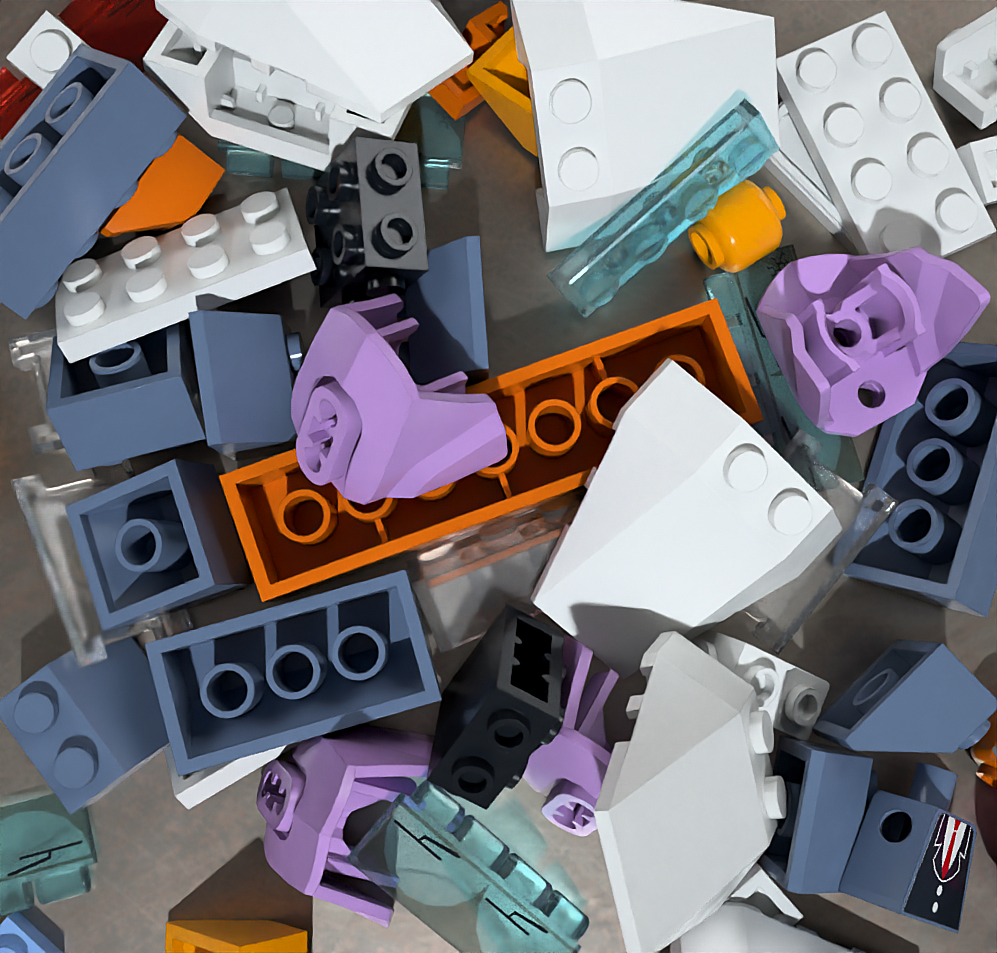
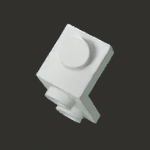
M710 629L690 640L698 648L754 687L759 711L766 710L769 713L773 728L803 741L809 739L813 730L812 727L820 715L830 687L827 681L746 642Z

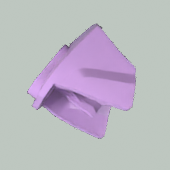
M915 246L889 253L860 256L823 254L792 261L767 286L755 312L770 349L795 399L816 428H819L826 434L856 437L915 404L927 371L949 354L969 332L989 304L991 297L988 290L957 263L929 254L923 248ZM834 337H836L840 341L841 345L837 343ZM859 388H863L871 394L873 398L871 408L864 406L858 398Z
M395 293L331 308L312 341L292 391L291 418L298 436L295 449L297 460L303 473L312 483L319 486L332 482L343 498L363 505L382 498L417 497L497 463L505 458L508 453L506 430L498 414L495 402L487 394H465V384L468 377L462 371L427 385H417L414 383L406 367L399 359L398 353L401 342L417 330L419 323L413 317L397 322V313L403 309V301Z
M563 632L562 663L567 665V673L561 686L560 705L565 708V717L553 741L548 745L540 743L529 756L528 764L522 777L536 792H540L547 797L541 811L549 821L574 835L587 836L598 829L594 808L614 749L606 741L602 707L614 687L619 674L613 670L596 673L590 678L583 691L593 651Z
M358 724L302 740L300 744L290 749L287 762L279 759H273L268 762L258 787L257 808L267 821L264 852L269 865L289 885L303 894L342 906L388 928L395 911L392 907L323 874V871L380 884L395 885L397 875L378 867L377 853L375 851L345 844L342 840L343 828L347 817L352 811L381 800L420 809L423 799L420 797L417 784L407 777H427L434 735Z

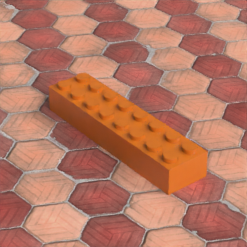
M717 298L465 387V394H487L495 402L498 414L506 430L508 453L505 458L497 463L417 497L382 498L365 505L345 499L332 482L319 486L312 483L305 476L297 460L296 449L220 475L219 479L261 601L278 602L586 490L587 488L584 485L593 466L599 467L616 432L612 429V426L621 408L667 358L677 363L742 417L751 427H754L763 421L764 418Z

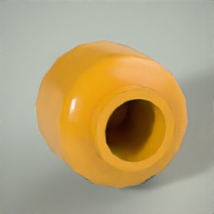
M742 178L736 179L694 207L692 214L693 225L688 227V236L695 252L708 268L714 270L719 267L728 273H736L749 267L780 246L783 235L781 220L786 217L785 208L781 199L772 188L765 186L761 189L752 181Z

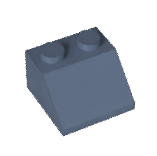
M466 236L428 250L429 271L411 284L404 294L398 296L403 301V309L397 313V318L409 319L413 317L419 323L417 330L408 337V341L401 342L398 353L399 359L417 385H427L459 371H462L468 377L465 387L489 379L480 236Z
M207 310L188 312L208 446L234 461L276 455L295 449L298 436L291 418V398L298 375L297 371L300 370L306 357L301 333H291L290 327L281 315Z
M184 321L71 364L57 344V335L53 336L46 412L76 472L101 465H116L128 458L163 449H179L190 442L206 439L198 376Z
M173 459L65 507L102 631L116 629L198 606L253 584L213 464Z
M127 626L104 631L48 663L0 699V719L70 815L97 802L170 745L147 652Z
M897 639L817 718L812 731L818 737L853 751L954 753L957 749L964 750L973 746L987 733L991 725L988 718L997 710V699L943 643Z
M782 735L779 736L773 776H782L787 791L788 811L786 818H780L769 847L760 856L757 863L786 891L798 894L842 893L838 891L839 885L861 829L864 810L869 808L872 797L877 792L878 779L876 771L872 770V757L849 749L803 741Z

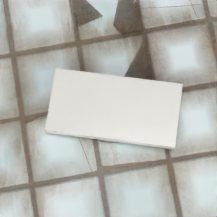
M886 11L776 59L777 90L859 255L889 253L919 246L929 254L945 258L988 238L997 231Z
M287 187L276 192L263 191L247 197L241 205L215 215H197L186 221L181 228L160 236L139 237L126 244L122 250L97 260L82 259L70 264L60 276L59 286L55 293L57 344L68 362L71 364L189 318L188 312L209 311L316 270L317 268L300 219Z

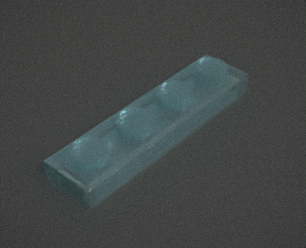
M744 98L651 181L648 186L642 189L546 275L558 291L585 319L600 306L613 299L620 288L645 266L656 261L665 252L666 248L694 223L705 218L714 209L719 195L759 171L766 160L780 149L761 113Z

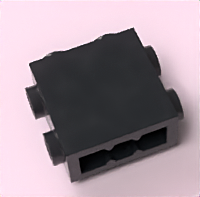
M355 136L336 160L330 163L329 168L316 184L309 188L306 197V218L310 225H314L316 243L312 257L317 269L311 271L310 276L313 285L319 286L320 308H333L394 293L400 296L406 292V289L429 271L417 144Z
M506 604L442 692L427 781L443 788L452 795L459 796L486 810L505 787L511 790L519 783L526 770L529 756L540 743L548 745L553 741L565 717V708L560 705L561 686L567 673V665L562 663L563 633Z

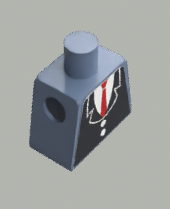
M917 762L908 798L878 790L870 802L838 891L958 934L977 835L974 824L948 812L958 775L933 765Z

